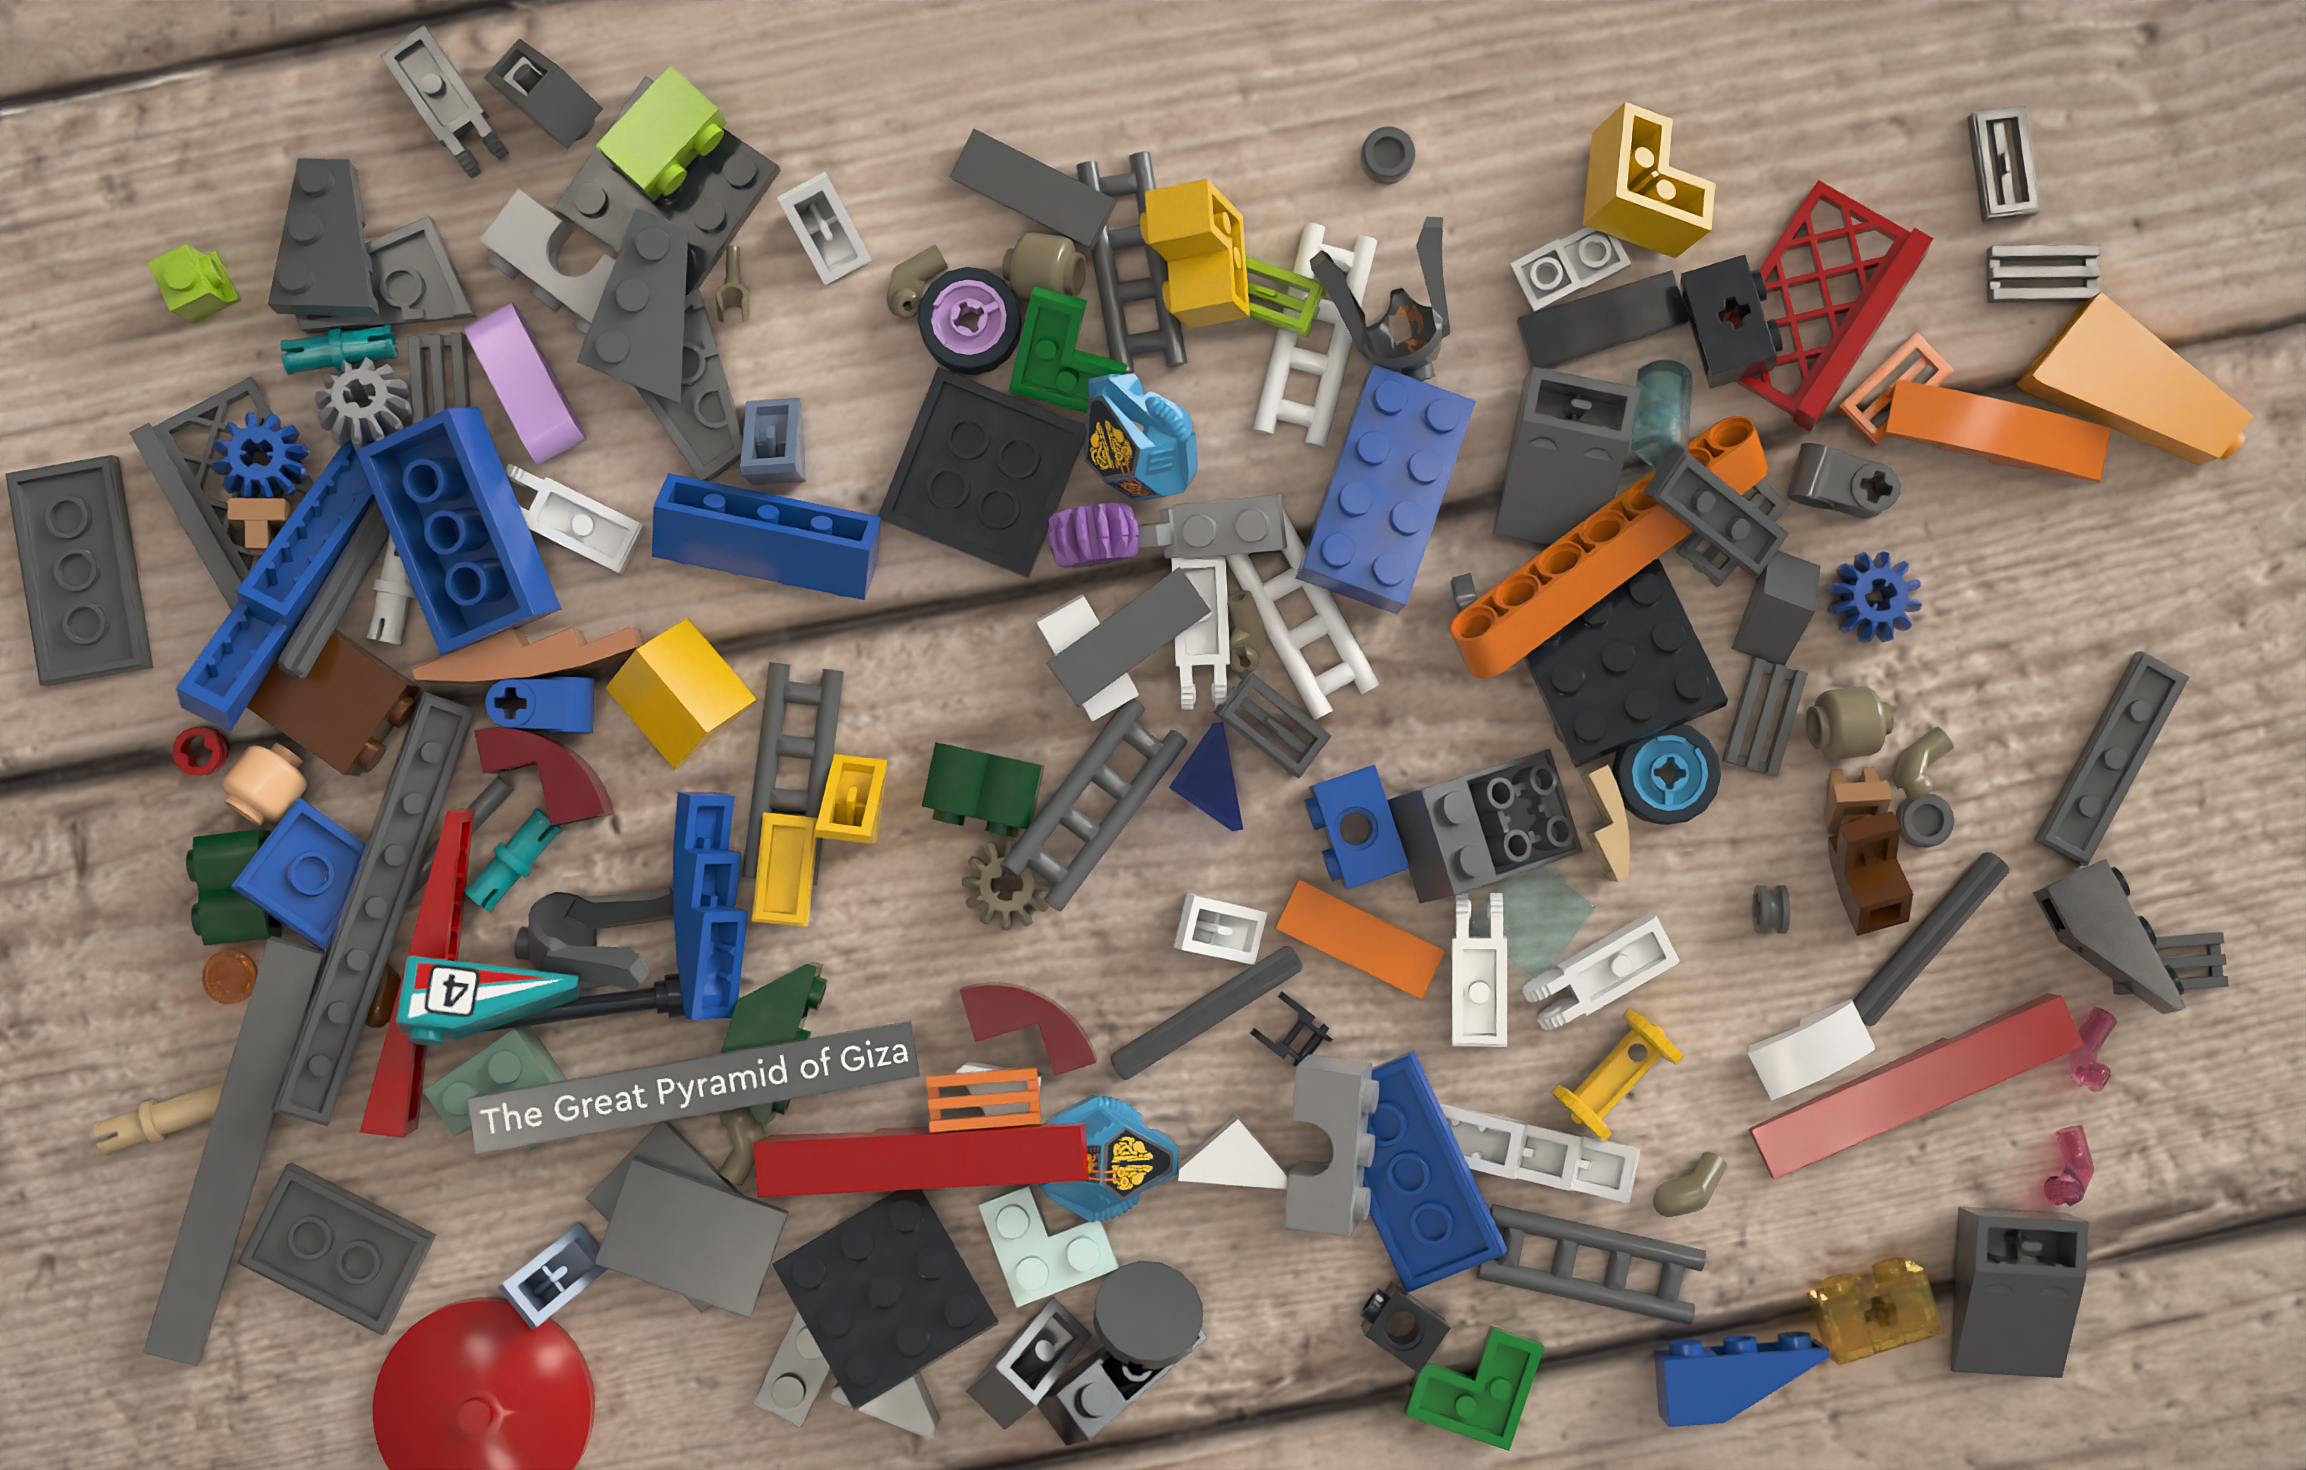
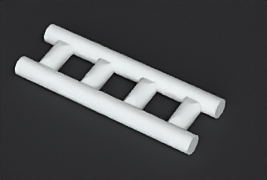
M1306 222L1293 272L1313 279L1314 273L1311 270L1309 260L1321 250L1328 253L1335 265L1341 268L1342 271L1348 272L1346 283L1361 307L1378 241L1368 236L1359 235L1356 237L1353 252L1322 244L1326 229L1324 226ZM1289 287L1287 295L1306 301L1309 294ZM1321 299L1318 305L1320 311L1317 318L1313 319L1334 324L1327 355L1297 348L1296 343L1299 335L1278 328L1253 431L1265 435H1273L1277 420L1308 427L1305 444L1325 449L1353 339L1334 302ZM1283 307V314L1299 319L1301 313ZM1290 368L1321 375L1314 407L1283 399Z
M1283 509L1287 548L1282 551L1291 566L1290 569L1263 583L1248 556L1250 553L1224 556H1226V561L1242 590L1252 593L1266 634L1315 721L1333 711L1326 698L1330 693L1354 681L1362 695L1379 686L1380 683L1329 590L1295 578L1305 547ZM1302 587L1317 615L1289 630L1274 601ZM1328 634L1343 662L1315 677L1300 648Z

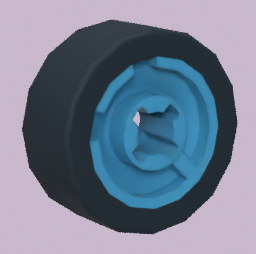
M1685 724L1618 750L1611 771L1616 780L1625 809L1640 820L1659 825L1688 822L1703 813L1716 797L1721 779L1719 757L1709 739L1692 726ZM1665 763L1673 766L1675 770V777L1669 784H1666L1660 776L1654 775L1655 769L1661 768Z

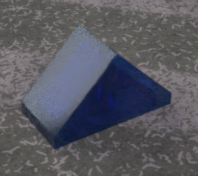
M1219 722L1211 725L1168 789L1232 832L1243 830L1224 722Z

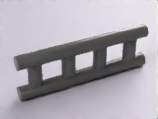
M1150 152L1131 154L1129 156L1131 172L1100 178L1096 161H1086L1076 165L1080 182L1110 197L1136 194L1139 216L1142 212H1146L1145 191L1156 189ZM1107 221L1091 252L1110 359L1127 364L1125 374L1134 373L1132 356L1164 351L1167 367L1186 364L1187 357L1180 320L1168 312L1163 299V283L1169 280L1167 262L1155 249L1146 244L1140 225L1109 230ZM1145 246L1150 277L1118 282L1113 251ZM1154 298L1160 330L1128 335L1123 303Z
M769 662L742 877L756 879L763 812L772 813L773 809L804 813V817L818 818L833 760L844 671L822 669L821 685L789 681L790 665ZM786 702L818 706L814 738L782 735ZM779 756L811 760L807 792L775 788ZM819 837L817 839L814 867V886H817L823 838Z
M1134 698L1121 705L1000 864L1001 868L1014 878H1018L1028 865L1050 882L1053 887L1044 897V900L1049 906L1059 912L1064 909L1188 743L1186 738L1175 730H1170L1161 742L1137 724L1136 721L1143 714L1145 708ZM1122 740L1148 759L1131 783L1105 765V762ZM1091 781L1117 800L1099 825L1073 806ZM1059 823L1085 842L1067 868L1041 849Z
M1496 1204L1491 1205L1490 1213L1496 1226L1504 1229L1502 1239L1508 1250L1503 1256L1498 1257L1497 1261L1490 1260L1478 1265L1477 1279L1691 1325L1694 1318L1695 1305L1694 1303L1680 1301L1678 1298L1684 1269L1702 1271L1706 1260L1705 1250ZM1525 1233L1557 1240L1551 1272L1519 1266ZM1578 1245L1610 1252L1604 1284L1572 1277ZM1631 1257L1663 1263L1657 1295L1625 1289Z

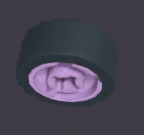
M963 267L944 273L928 287L920 301L918 324L926 348L939 364L955 373L977 375L995 370L1010 358L1020 340L1022 319L1016 296L1003 279L985 269ZM969 312L976 313L980 317L977 323L978 330L973 333L970 328L960 325L962 316Z

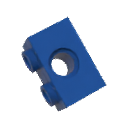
M1375 765L1310 786L1313 797L1305 799L1304 802L1314 830L1324 828L1330 845V849L1322 851V856L1332 882L1341 879L1344 889H1351L1410 869ZM1350 813L1362 815L1369 826L1366 839L1356 845L1344 841L1339 830L1342 819Z

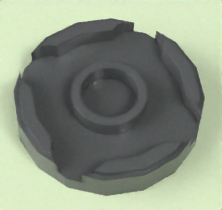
M1137 1261L1120 1266L1105 1278L1095 1299L1093 1325L1101 1344L1116 1359L1126 1364L1129 1361L1135 1364H1142V1368L1159 1369L1176 1364L1191 1352L1203 1326V1304L1195 1286L1180 1271L1160 1262Z

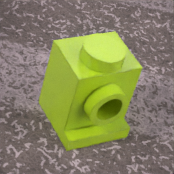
M184 244L147 262L170 312L191 323H195L241 301L219 253L215 250L204 255L190 245Z

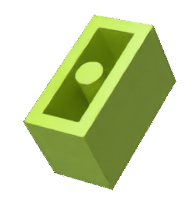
M670 65L596 144V147L610 163L654 202L661 194L667 196L680 186L687 174L685 168L698 154L705 156L717 146L724 134L722 128L727 122L720 110Z

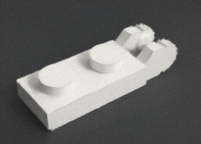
M510 463L508 464L505 473L510 481L522 487L528 486L538 491L529 510L520 506L530 530L623 575L646 529L645 525L547 477L542 480Z
M1226 556L1192 559L1171 558L1172 572L1180 567L1211 610L1210 613L1174 638L1175 666L1180 667L1181 710H1193L1196 689L1195 684H1193L1192 667L1213 666L1214 682L1211 684L1212 701L1215 703L1216 709L1219 704L1223 705L1227 700L1226 665H1230Z
M1461 893L1455 895L1456 936H1451L1452 1046L1507 1047V937L1503 936L1502 893H1490L1489 900L1487 901L1490 936H1469L1471 901L1468 899V893Z
M1650 911L1557 964V969L1541 973L1536 978L1527 982L1522 990L1527 1001L1536 1002L1547 998V996L1556 993L1566 986L1569 987L1573 997L1560 999L1538 1014L1537 1020L1542 1029L1546 1031L1556 1029L1583 1013L1588 1016L1677 965L1680 960L1657 916Z

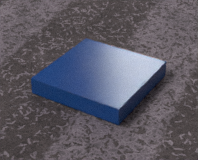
M299 797L231 884L230 888L318 949L324 950L334 935L366 844Z

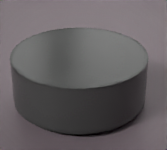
M1381 127L1374 130L1364 141L1361 150L1360 160L1362 168L1368 177L1378 183L1393 184L1399 182L1408 175L1415 160V146L1412 139L1406 132L1396 127Z
M1471 573L1452 577L1450 583L1459 613L1476 601L1477 595Z
M1927 793L1916 801L1906 798L1899 805L1895 815L1901 828V838L1908 844L1916 847L1940 845L1950 836L1954 827V814L1950 805L1943 798L1935 794Z

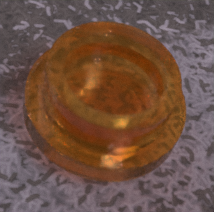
M229 949L219 951L212 955L205 963L202 971V984L206 993L213 1000L223 1004L239 1003L251 995L258 969L254 960L240 950Z

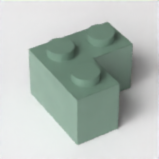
M531 1026L513 1028L423 1092L455 1137L472 1129L467 1103L469 1096L567 1080V1078ZM546 1142L530 1144L527 1146L530 1150H533L545 1144Z

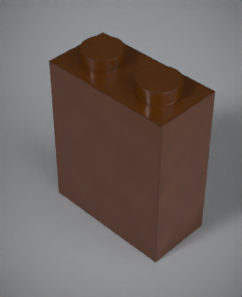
M336 628L308 675L303 679L294 678L280 670L278 664L279 655L250 700L247 708L343 775L360 776L363 771L366 773L370 772L385 754L386 746L382 743L393 727H402L412 716L417 704L414 698L421 687Z

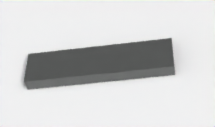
M2143 651L2135 652L2034 839L2036 842L2080 866H2088L2185 687L2189 676Z

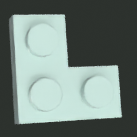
M1030 1184L979 1202L978 1204L1016 1308L1119 1268L1102 1221L1097 1220L1092 1223L1084 1220L1049 1234Z

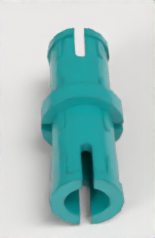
M391 324L344 332L341 327L331 328L328 335L294 340L285 339L281 340L280 343L281 351H286L287 353L281 354L288 375L335 367L340 372L343 360L351 365L362 363L365 357L372 361L398 358V349L396 347L393 348V345H397V341Z
M538 808L532 811V815L506 844L500 842L493 849L496 854L495 857L472 883L464 889V892L479 906L482 904L483 909L490 913L521 876L527 878L534 869L531 867V864L553 839L563 831L559 825H550L549 816H545Z

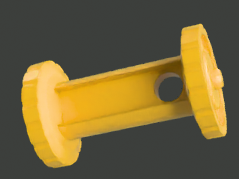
M1630 1007L1622 1015L1627 1025L1631 1028L1630 1032L1572 1093L1567 1088L1557 1084L1551 1091L1553 1096L1571 1112L1570 1118L1577 1125L1583 1123L1603 1142L1612 1133L1602 1120L1661 1057L1672 1062L1674 1065H1677L1684 1057L1664 1036V1031L1658 1025H1652ZM1636 1043L1643 1045L1647 1051L1646 1058L1640 1062L1631 1060L1628 1055L1629 1047Z

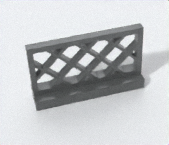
M252 376L154 427L147 423L129 432L231 611L238 603L237 589L261 556H252L251 550H246L245 547L234 544L230 537L233 525L227 520L228 503L208 498L203 487L209 468H212V463L215 462V460H212L215 452L213 448L214 441L219 439L221 432L229 434L225 429L226 424H223L229 405L250 395L258 408L256 417L261 427L269 414H274ZM216 412L214 421L204 419ZM192 424L211 429L203 457L180 451L172 434ZM187 462L200 465L196 477ZM309 474L306 478L299 479L301 484L291 481L297 492L307 494L314 485ZM280 487L275 490L277 499H282L284 490ZM241 490L232 493L231 498H241ZM214 508L227 511L223 523ZM241 554L254 558L250 570Z

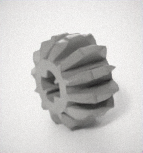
M365 357L359 369H353L349 363L343 360L341 365L342 375L335 376L324 373L323 382L326 390L316 392L315 402L318 408L321 409L317 417L322 428L326 429V431L331 430L334 442L340 446L352 440L355 450L365 447L368 441L374 440L376 442L384 438L387 433L393 434L404 429L400 420L411 418L412 409L410 403L406 401L409 395L407 385L401 379H396L393 368L388 364L375 370L373 361ZM368 402V406L359 408V404Z

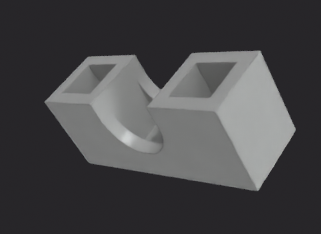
M518 188L479 239L493 252L487 261L512 280L519 273L523 274L536 284L530 291L532 295L555 312L562 305L567 307L578 316L573 325L587 336L615 260L605 253L595 267L584 275L570 277L561 274L558 267L559 252L573 232L562 220Z
M1308 1054L1296 1066L1292 1121L1312 1123L1322 1128L1332 1141L1333 1159L1327 1162L1300 1160L1288 1174L1285 1228L1349 1237L1360 1223V1220H1367L1371 1203V1189L1363 1187L1364 1167H1371L1375 1150L1374 1134H1367L1368 1113L1374 1114L1376 1112L1379 1098V1082L1371 1080L1372 1063Z

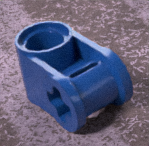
M547 677L545 679L501 680L494 684L487 693L485 701L486 711L492 721L510 729L543 730L546 733L593 734L595 679ZM516 690L517 697L526 699L527 705L526 709L517 710L515 719H513L512 713L503 710L502 704L503 700H511L513 691Z

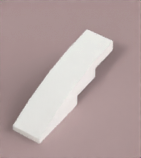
M1440 1104L1470 1169L1510 1179L1518 1178L1567 1191L1575 1190L1624 1203L1630 1202L1641 1148L1607 1140L1603 1142L1599 1138Z

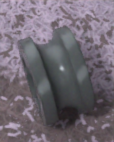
M1756 885L1752 901L1753 924L1756 933L1766 934L1769 928H1774L1779 934L1787 933L1790 923V899L1785 885H1776L1773 891H1768L1765 885Z

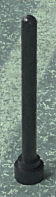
M679 973L664 975V980L655 981L654 987L578 997L577 1000L486 1031L657 1009V1014L668 1013L669 1018L682 1017L685 1015Z

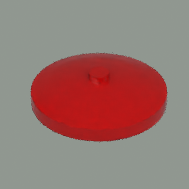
M477 1297L448 1304L430 1313L409 1328L396 1342L382 1365L377 1378L372 1405L375 1438L382 1458L389 1470H574L590 1440L595 1415V1395L591 1374L583 1354L571 1336L551 1317L532 1330L506 1298Z

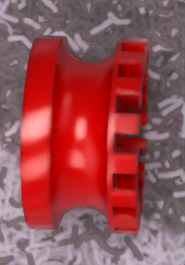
M192 727L184 730L177 736L173 744L172 755L175 764L181 771L189 775L201 776L217 772L225 765L229 754V746L225 741L226 738L219 731L210 727ZM198 736L204 737V747L212 750L210 761L202 767L196 765V756L188 753L189 745Z

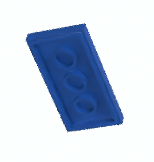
M1415 1051L1372 1068L1371 1080L1379 1082V1098L1376 1112L1374 1114L1368 1113L1367 1134H1374L1375 1150L1371 1167H1364L1363 1187L1371 1189L1369 1214L1406 1293L1503 1256L1508 1249Z

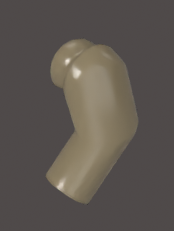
M1246 590L1236 592L1227 598L1228 609L1234 622L1229 638L1230 665L1228 666L1237 674H1243L1246 669L1253 672L1258 667L1259 659L1267 641V634L1253 595L1250 591Z
M1939 726L1907 747L1898 759L1893 778L1897 789L1902 788L1905 795L1910 800L1916 801L1933 789V781L1924 772L1929 765L1954 748L1951 739Z
M749 1106L725 1110L720 1114L721 1124L727 1127L733 1149L719 1170V1173L730 1182L739 1186L743 1185L755 1165L753 1143L766 1138L762 1123L756 1122Z

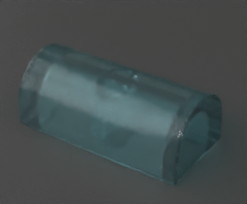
M1673 360L1653 361L1639 368L1637 374L1636 388L1641 389L1632 429L1631 449L1656 472L1674 446L1688 453L1693 376L1685 365Z

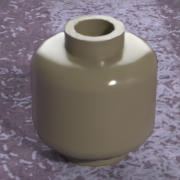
M1028 232L1018 239L1014 249L1009 248L1006 251L1003 259L1002 273L1003 278L1010 281L1011 290L1016 298L1023 302H1029L1034 286L1069 296H1077L1080 294L1085 281L1086 259L1083 253L1078 252L1074 241L1068 237Z
M1867 686L1828 690L1821 693L1817 697L1814 706L1809 707L1807 711V734L1812 746L1815 749H1821L1822 753L1832 760L1871 756L1881 750L1885 742V736L1891 734L1893 730V715L1888 703L1881 702L1876 692Z

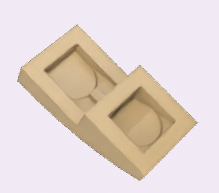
M1607 764L1600 765L1580 775L1604 821V824L1586 832V835L1609 881L1620 882L1629 877L1630 837L1623 800L1616 780Z

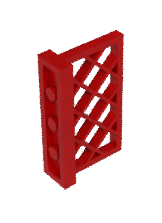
M1818 180L1760 268L1766 293L1779 290L1781 292L1786 317L1775 319L1778 328L1789 326L1795 353L1778 356L1774 367L1798 362L1802 383L1794 396L1790 398L1772 387L1768 372L1761 374L1762 381L1752 376L1735 382L1792 415L1794 423L1812 432L1927 255L1934 238L1917 228L1909 232ZM1820 199L1840 210L1844 224L1843 228L1818 234L1814 233L1810 214ZM1851 217L1860 221L1861 223L1853 225ZM1804 225L1806 236L1795 239ZM1877 231L1894 241L1885 256L1862 261L1855 235ZM1847 237L1853 263L1824 270L1817 244ZM1809 246L1815 272L1786 279L1781 262L1786 251ZM1876 268L1867 282L1864 271ZM1775 269L1778 281L1766 283ZM1856 273L1861 292L1857 299L1852 302L1832 306L1826 279ZM1818 282L1824 308L1794 315L1788 288ZM1731 313L1726 321H1730L1735 330L1738 329L1737 326L1741 320H1736ZM1847 313L1838 327L1835 315ZM1827 317L1831 333V339L1827 345L1803 351L1797 324ZM1818 357L1808 372L1806 360Z

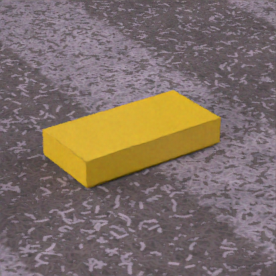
M763 812L752 921L808 926L818 837H815V828L818 818Z

